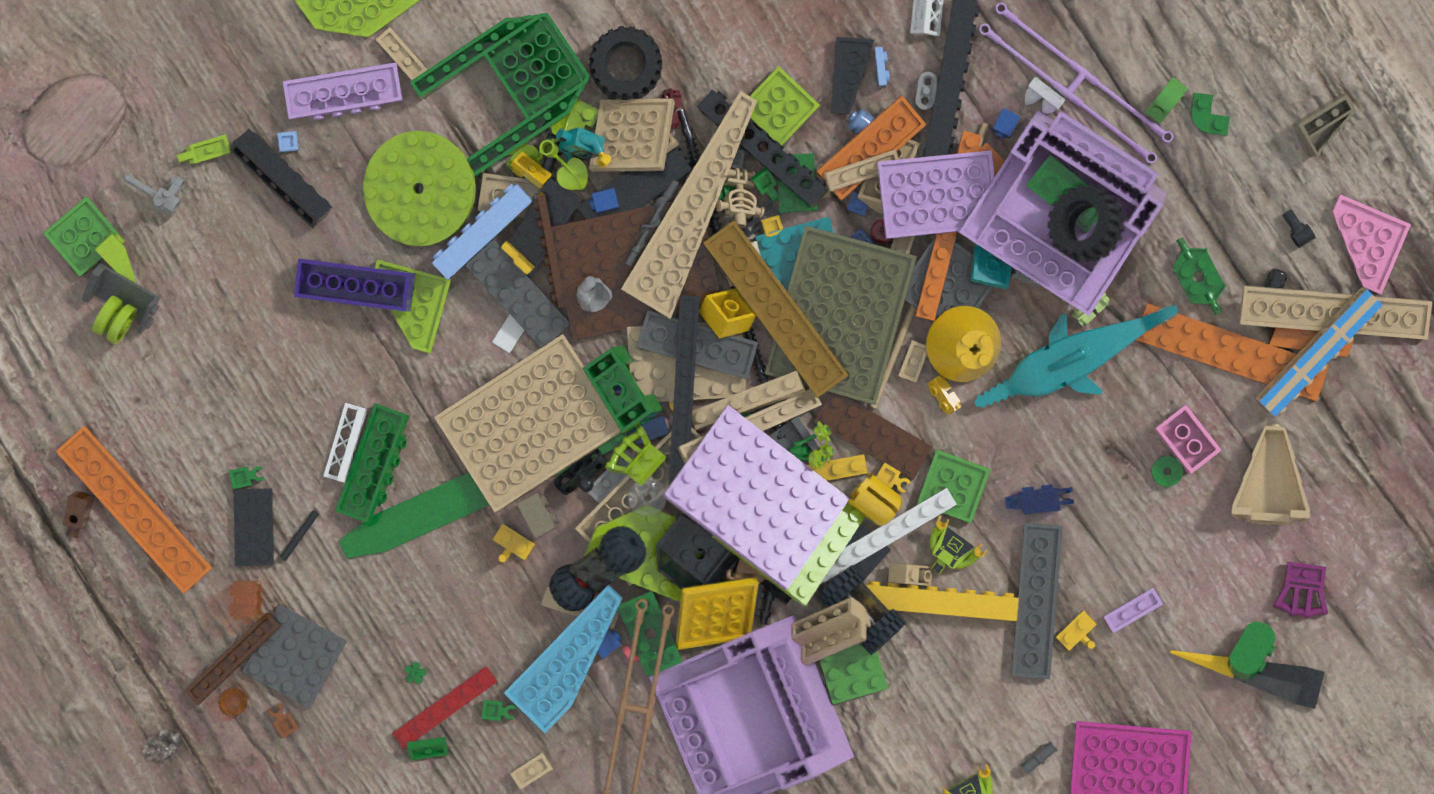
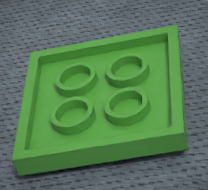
M86 196L43 234L79 277H82L103 259L96 252L95 247L111 232L114 235L118 232L90 198Z
M936 449L917 504L947 488L957 505L943 513L972 523L991 469Z
M860 643L820 659L832 704L888 689L878 652L870 655Z

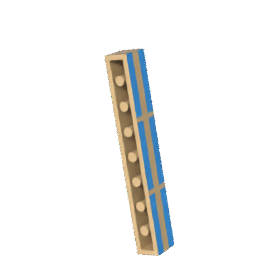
M1361 287L1255 399L1273 416L1281 415L1286 410V405L1290 401L1296 400L1300 395L1299 392L1313 382V377L1317 373L1323 372L1327 367L1326 364L1340 354V349L1344 345L1350 344L1354 339L1353 336L1367 326L1366 322L1371 317L1373 318L1379 314L1383 304L1367 289Z

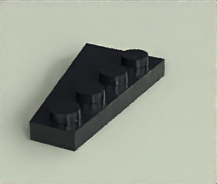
M836 37L831 114L850 115L874 43L873 39Z

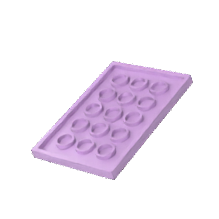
M992 150L877 162L885 239L959 232L995 177Z

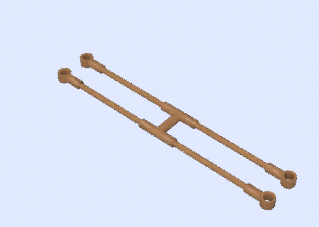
M640 598L636 602V625L624 688L621 692L617 712V725L606 784L602 794H610L611 791L609 788L621 725L624 722L626 711L644 715L643 734L632 791L630 793L636 794L648 729H650L654 710L655 691L666 634L669 629L671 616L675 610L674 606L670 603L665 604L663 607L662 634L651 692L648 695L646 707L627 704L628 688L640 625L643 622L644 612L648 606V602L644 598ZM644 602L645 607H639L638 603ZM670 607L672 612L667 613L665 608Z

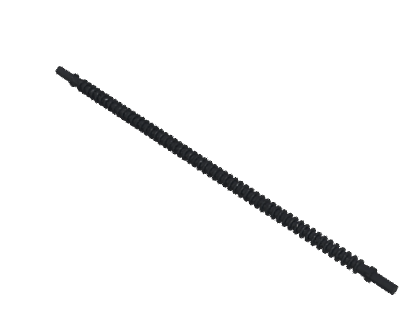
M685 109L677 111L682 125L681 131L686 138L684 142L688 144L686 146L687 149L689 148L688 154H691L689 159H692V164L695 167L701 155L697 153L699 149H696L697 143H694L696 138L692 136V127L689 126ZM714 208L709 222L712 223L710 226L713 228L712 233L716 234L723 228H720L722 223H719L720 217H717L718 212ZM750 327L749 331L743 332V334H746L745 339L757 341V339H754L755 334L752 333L754 331L753 328L751 329ZM756 349L752 365L756 367L754 371H757L756 376L759 377L757 381H760L759 385L768 382L767 379L769 377L765 375V366L762 365L764 361L760 359L762 355H759L760 350ZM778 424L772 427V429L777 431L783 424ZM781 431L778 432V434H779V435H777V439H778V440H779V439H782V438H786V437H785V434H784V436H782Z

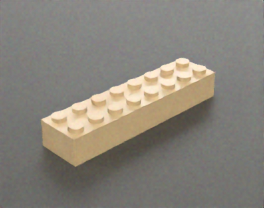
M691 427V441L700 438L701 436ZM672 431L655 447L667 458L646 482L640 486L629 476H626L575 528L588 542H590L596 526L605 524L644 505L652 507L668 489Z

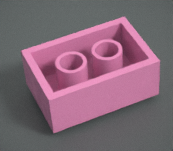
M1187 405L1180 407L1153 428L1188 474H1192L1221 451L1220 447Z

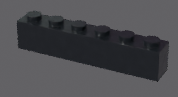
M248 129L233 142L230 151L312 229L328 216L332 209L328 200L322 198L313 186L308 185L298 172L291 169L288 163L281 159L270 146L266 145L257 133Z

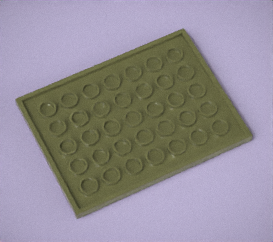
M805 226L787 292L848 374L847 377L829 389L828 392L876 405L917 256ZM774 341L765 374L779 378L797 371Z

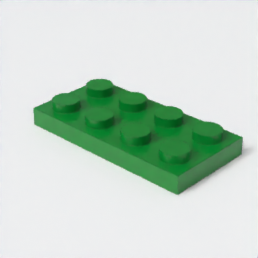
M1049 155L1026 184L1027 187L1051 206L1055 201L1058 202L1059 196L1062 193L1067 194L1069 188L1074 187L1077 189L1078 185L1088 186L1086 182L1051 155ZM1095 207L1083 211L1076 220L1075 225L1085 233L1098 220Z

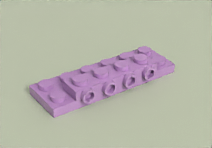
M397 63L283 81L289 120L304 117L322 120L324 115L332 114V117L343 116V112L350 111L351 114L362 113V109L369 108L370 111L380 110L381 106L385 104L403 101Z

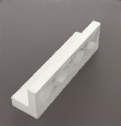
M943 0L913 1L911 34H926L940 37ZM933 2H935V4H936V10H935V11L932 10V3H933ZM931 21L934 23V31L929 30Z
M345 403L324 477L346 482L368 409ZM348 408L357 410L355 420L349 422L346 416ZM349 426L351 429L350 437L344 440L341 431ZM344 444L346 448L345 454L339 459L335 451L337 447ZM336 463L340 466L338 476L329 474L331 466Z

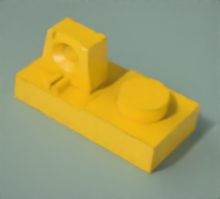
M521 152L510 165L513 167L512 172L520 178L525 176L527 180L539 189L552 176L550 172L524 152Z

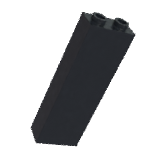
M678 145L666 154L664 171H625L598 191L614 188L619 209L597 214L596 210L591 208L589 199H592V196L577 206L585 219L645 207L666 191L672 179L679 182L690 174L693 164L687 156L683 158L680 153L682 149Z

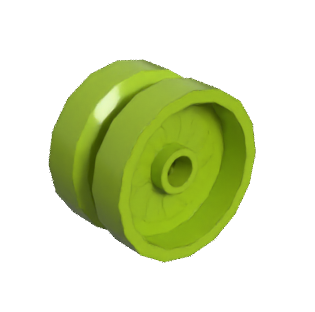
M115 295L111 296L97 315L92 326V332L99 336L107 333V341L117 345L130 329L136 317L137 308L130 304L123 306V301Z

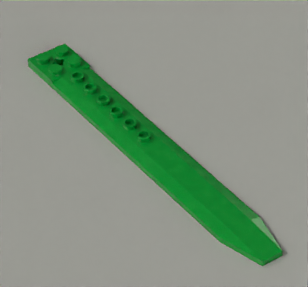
M627 432L620 433L598 447V449L603 454L612 451L623 442L622 439L628 436ZM597 454L592 455L591 459H594L599 456ZM571 466L567 467L566 469H564L563 471H561V472L558 473V474H561V473L565 472V471L568 470ZM466 473L373 515L370 524L362 522L339 540V543L346 558L386 552L485 508L490 504L470 473Z

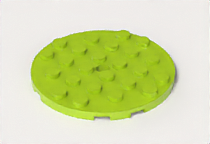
M409 131L390 138L373 154L366 168L363 192L367 210L374 223L383 233L393 240L406 245L427 246L450 238L461 228L472 211L476 186L473 170L470 168L467 157L458 146L440 134L428 131ZM418 183H421L424 188L421 194H418L414 189Z

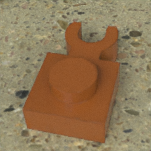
M277 703L279 711L274 713L269 708L268 712L277 719L273 722V725L282 739L298 730L299 726L290 712L284 715L282 704Z

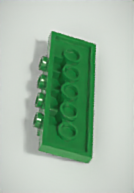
M374 403L337 503L336 512L368 524L371 523L376 507H380L381 504L386 502L387 487L394 481L392 473L394 468H397L400 464L401 458L399 454L401 449H405L407 445L406 435L403 433L410 415Z

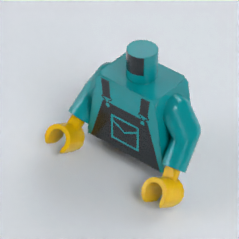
M579 127L567 131L564 129L557 131L556 139L560 140L559 150L565 154L567 162L571 158L584 161L598 156L600 158L597 160V164L600 168H604L611 162V157L603 152L604 137Z

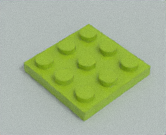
M779 66L750 95V97L757 101L750 118L759 128L764 129L773 141L776 140L782 146L820 107V104Z

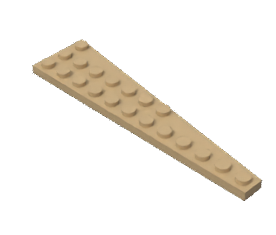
M742 91L737 95L621 290L669 319L672 317L757 102Z

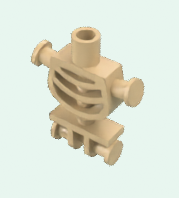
M739 168L729 170L724 185L736 187V190L726 194L723 202L718 200L716 210L722 211V209H725L726 215L735 216L737 225L740 228L746 227V218H750L753 215L761 218L765 209L764 207H756L757 199L755 195L743 189L755 187L750 178L756 172H747L746 169H742L740 172Z

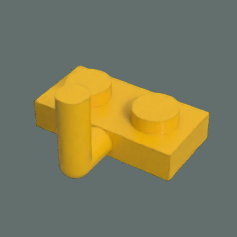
M504 524L501 525L493 538V541L505 548L499 556L500 562H506L511 553L526 560L535 546L533 542Z
M1083 610L1055 637L1068 651L1079 641L1087 648L1093 649L1095 643L1086 634L1097 624Z

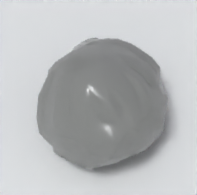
M588 276L578 286L576 297L584 311L593 313L606 307L612 299V292L601 279Z

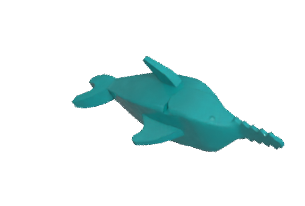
M1170 305L1157 309L1142 318L1099 327L1067 336L1066 314H1061L1049 333V345L1023 357L1016 365L1010 377L1003 380V384L997 383V387H991L990 392L984 391L983 396L978 395L974 404L976 407L985 408L986 404L992 405L994 401L999 403L1000 399L1006 400L1008 396L1012 398L1014 395L1043 397L1067 385L1076 392L1100 395L1103 392L1102 389L1086 375L1102 366L1148 330L1154 329L1177 316L1179 311L1176 305Z

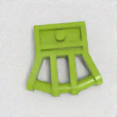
M639 426L637 431L622 439L623 442L613 449L614 452L610 461L606 463L605 468L611 472L625 474L642 486L667 457L651 445L645 429ZM640 437L645 445L642 450L633 443ZM628 446L638 453L633 460L623 453ZM619 457H621L627 463H629L627 467L618 466L616 464L619 460Z

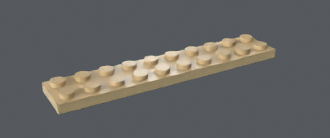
M1243 285L1239 324L1320 331L1354 294ZM1374 296L1383 304L1380 308L1381 311L1366 322L1367 326L1362 331L1356 333L1428 340L1432 301Z

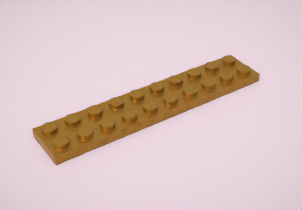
M732 221L703 242V245L756 314L757 318L816 398L848 376L847 372L735 221Z

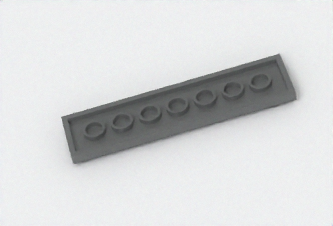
M1024 522L1018 587V612L1015 623L1011 676L1050 679L1063 526Z

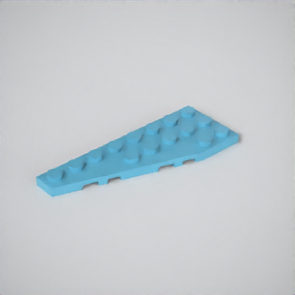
M610 585L589 604L504 692L544 733L573 705L623 599Z

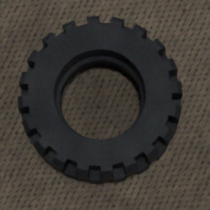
M619 26L618 29L613 30L612 28L605 35L602 34L597 43H594L589 57L590 72L596 86L606 96L608 95L614 100L639 99V97L648 95L649 91L656 87L661 77L662 56L658 44L645 31L635 29L632 26H629V28ZM619 47H633L641 53L644 59L642 73L632 81H620L614 78L608 69L609 57Z
M1078 185L1077 189L1074 187L1067 190L1068 193H1062L1059 196L1058 202L1055 201L1053 203V210L1049 211L1048 217H1050V221L1047 222V228L1051 230L1048 232L1049 238L1053 240L1052 244L1055 248L1059 249V252L1070 258L1086 263L1100 261V257L1106 258L1109 256V251H1114L1117 248V242H1121L1123 238L1121 236V232L1125 231V225L1122 224V221H1125V214L1121 213L1123 208L1117 203L1116 198L1094 186ZM1095 207L1098 214V223L1094 232L1086 239L1077 240L1075 236L1077 218L1086 209Z

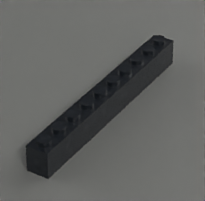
M953 0L923 157L948 155L949 148H953L955 137H952V131L957 129L958 118H955L956 110L960 111L962 99H959V94L964 92L966 82L962 80L963 73L968 72L969 62H966L967 54L971 55L973 43L969 42L970 37L975 35L976 25L973 24L974 17L978 18L980 6H977V0Z

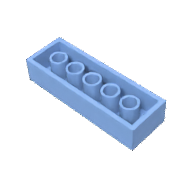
M511 184L503 191L506 195L501 199L497 197L489 204L491 208L487 212L485 210L480 212L475 217L477 221L473 225L471 223L466 225L461 230L463 234L459 238L457 236L452 238L447 243L449 247L445 251L441 249L433 256L435 260L432 264L447 280L533 202V199L519 184L515 186Z

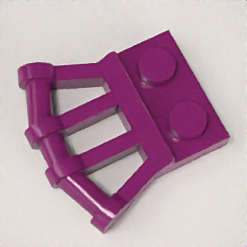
M1287 561L1284 587L1272 607L1279 608L1292 617L1299 615L1309 619V617L1319 614L1328 615L1323 593L1326 567ZM1293 587L1292 605L1290 606L1284 603L1283 599L1289 588ZM1300 589H1307L1305 608L1297 607ZM1313 590H1315L1318 594L1320 607L1311 609Z

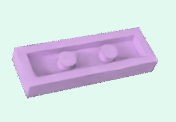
M1151 588L1106 614L1103 618L1111 632L1115 633L1163 605L1154 588Z

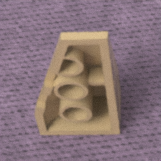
M907 141L896 151L898 159L916 158L920 142ZM878 176L864 180L858 194V199L877 213L883 214Z

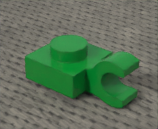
M766 167L750 178L761 195L766 194L773 202L780 198L773 188L777 182Z

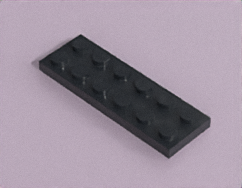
M552 178L548 179L541 190L546 198L551 227L566 224L582 198L574 192L563 188ZM533 205L509 241L515 249L535 266L529 274H526L530 280L544 260L543 255H546L545 248H542L540 243L542 231L538 229L536 218H539L538 210L535 211Z

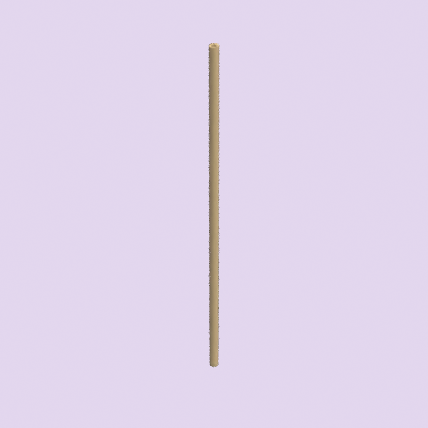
M982 123L978 135H982L979 147L982 145L989 125L986 123ZM909 305L891 350L876 405L871 403L869 405L872 408L876 409L916 311V308Z

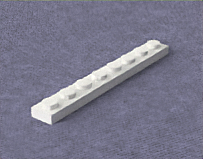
M945 488L894 518L888 524L877 528L845 547L823 579V582L828 581L852 564L855 565L957 505L949 490Z

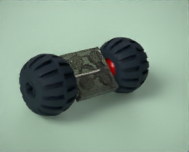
M619 526L608 530L601 539L599 549L597 547L575 564L561 566L554 572L549 583L550 593L553 595L552 598L565 610L580 611L585 609L593 601L596 592H601L623 574L632 573L640 568L646 557L644 541L641 540L640 535L629 527Z

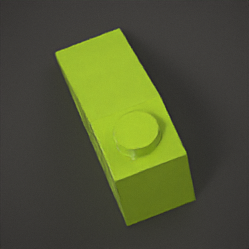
M111 232L95 247V250L117 273L137 284L126 247L123 244L125 240L118 233L114 235Z

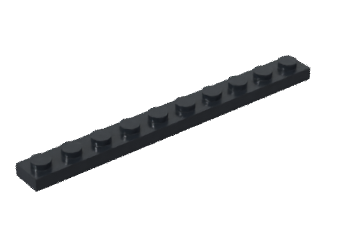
M680 295L668 487L685 465L678 447L691 442L699 296Z

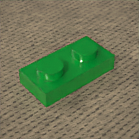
M446 737L407 742L410 760L449 755Z

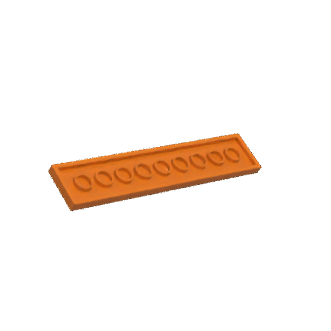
M1147 303L1142 317L1160 308ZM1177 314L1168 322L1148 330L1136 339V341L1265 385H1268L1297 355ZM1326 364L1327 367L1323 372L1317 373L1313 377L1314 380L1308 387H1304L1299 392V396L1313 401L1318 400L1329 367L1328 364Z
M83 426L56 450L57 454L183 594L213 569L86 426Z

